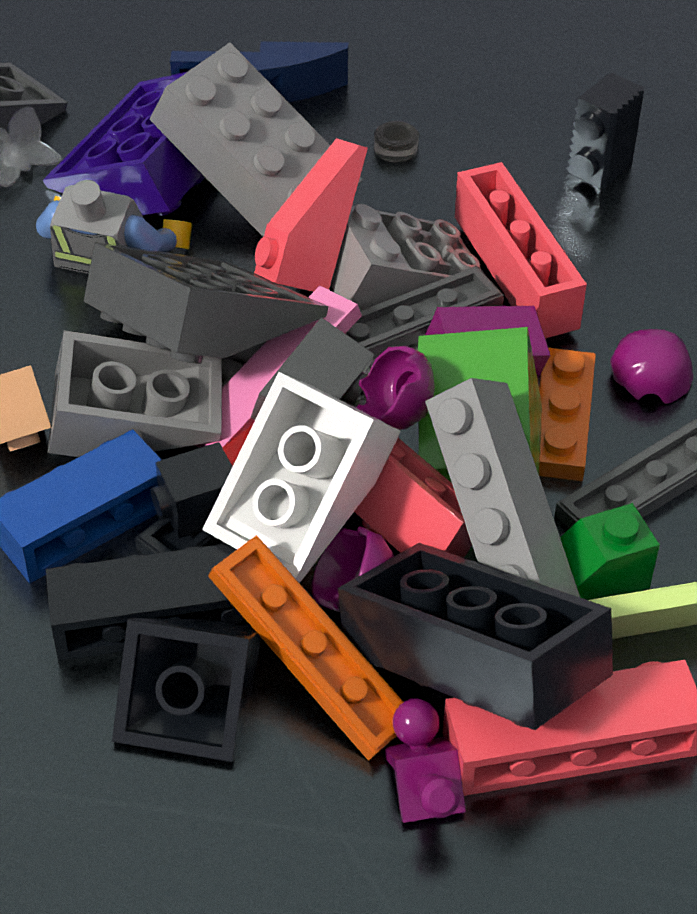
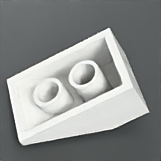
M278 372L202 530L236 549L257 535L300 583L377 482L401 431L307 383Z

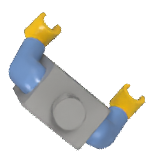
M83 180L75 185L66 187L61 197H54V201L49 203L37 219L36 229L43 238H51L55 267L89 274L95 242L167 253L175 247L189 249L192 223L164 219L162 229L156 230L143 218L132 198L126 195L100 191V187L96 182Z

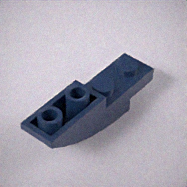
M261 41L260 52H240L288 102L311 98L348 84V42ZM171 51V75L190 71L217 51Z

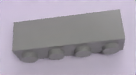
M470 378L426 400L427 409L478 563L580 597L508 384Z

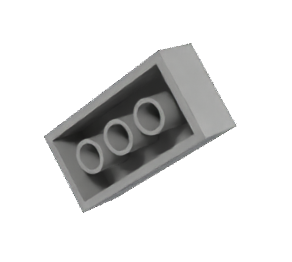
M228 43L168 85L149 119L263 237L267 224L330 147L327 141L231 43ZM360 177V179H359L358 186H359V185L361 184V182L363 181V179H362L361 177Z

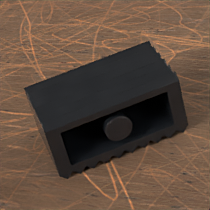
M611 72L575 100L578 105L574 108L577 113L573 115L576 121L572 123L575 128L572 130L574 136L570 138L573 143L570 145L572 151L568 153L571 158L568 160L570 165L567 167L570 174L598 188H607V184H612V179H617V175H622V171L627 170L628 166H632L644 95L642 86Z

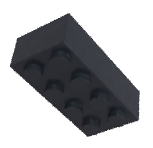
M417 543L338 588L342 632L369 663L375 667L384 668L411 679L421 686L433 688L462 700L467 705L479 707L508 719L521 727H527L535 731L613 675L611 608L422 543Z

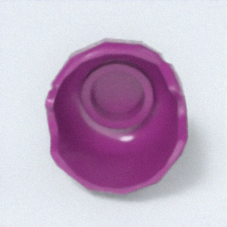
M662 329L638 330L626 335L620 340L610 359L611 371L615 382L624 386L636 400H640L645 394H656L663 403H672L689 391L694 379L691 358L683 340L675 333Z
M388 347L374 360L368 376L359 381V386L366 395V403L355 408L398 430L410 428L426 417L428 409L425 401L434 397L435 382L431 363L423 353L412 347Z
M361 526L356 531L347 528L340 529L321 554L315 567L311 587L313 599L318 605L340 613L338 588L394 557L383 536Z

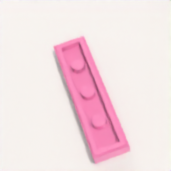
M319 286L308 297L329 306L327 316L323 319L345 334L362 317L357 303L322 286ZM318 320L268 340L222 387V430L220 440L195 446L202 448L219 442L223 448L254 424L255 420L251 418V414L259 393Z

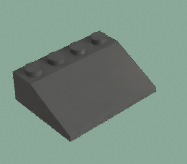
M97 242L94 245L84 296L85 303L101 311V319L123 324V331L134 335L146 336V344L171 350V358L193 364H201L203 356L229 357L315 322L321 317L327 316L329 307L227 261Z

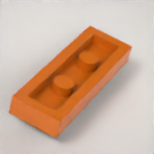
M548 348L551 356L541 372L539 386L542 401L539 476L583 481L596 353Z

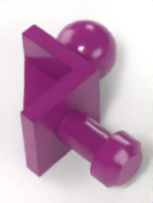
M410 699L403 702L396 709L392 723L396 736L405 744L384 747L386 760L395 770L401 820L403 823L435 817L444 818L452 814L466 812L458 750L445 737L433 739L439 729V716L436 709L429 702L422 699Z

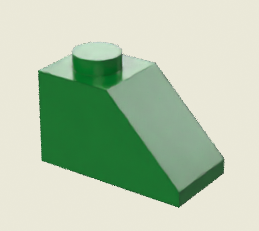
M633 503L581 518L560 537L580 598L591 600L639 592L650 588L660 544Z

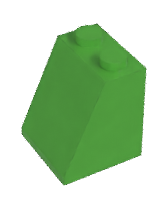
M528 327L419 336L418 351L423 353L432 365L435 382L434 396L470 378L508 384L539 475L542 401ZM428 412L426 417L418 421L419 456L451 482Z

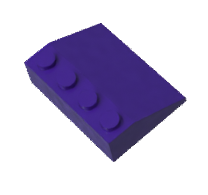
M187 72L139 82L43 179L46 187L63 193L64 189L70 185H75L83 180H91L99 185L100 191L126 195L132 198L142 215L156 213L158 216H165L178 209L182 204L181 198L190 188L202 182L205 176L149 119L165 88Z

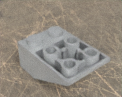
M357 204L351 208L330 287L334 293L357 303L361 311L474 266H477L480 270L481 268L479 267L478 259L470 253L460 238L459 230L451 223L441 219L435 220V222L419 219L405 212L393 214L378 211L370 206Z

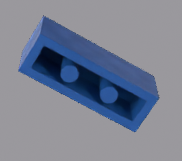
M132 429L113 440L104 442L98 448L71 462L54 468L51 472L17 490L6 493L0 498V548L30 584L45 576L46 569L61 567L155 516L157 513L152 502L150 489L158 486L155 462L161 461V459Z

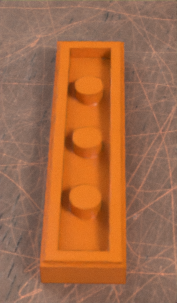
M257 535L212 568L208 577L368 761L397 737L392 721L396 709L403 703V700Z

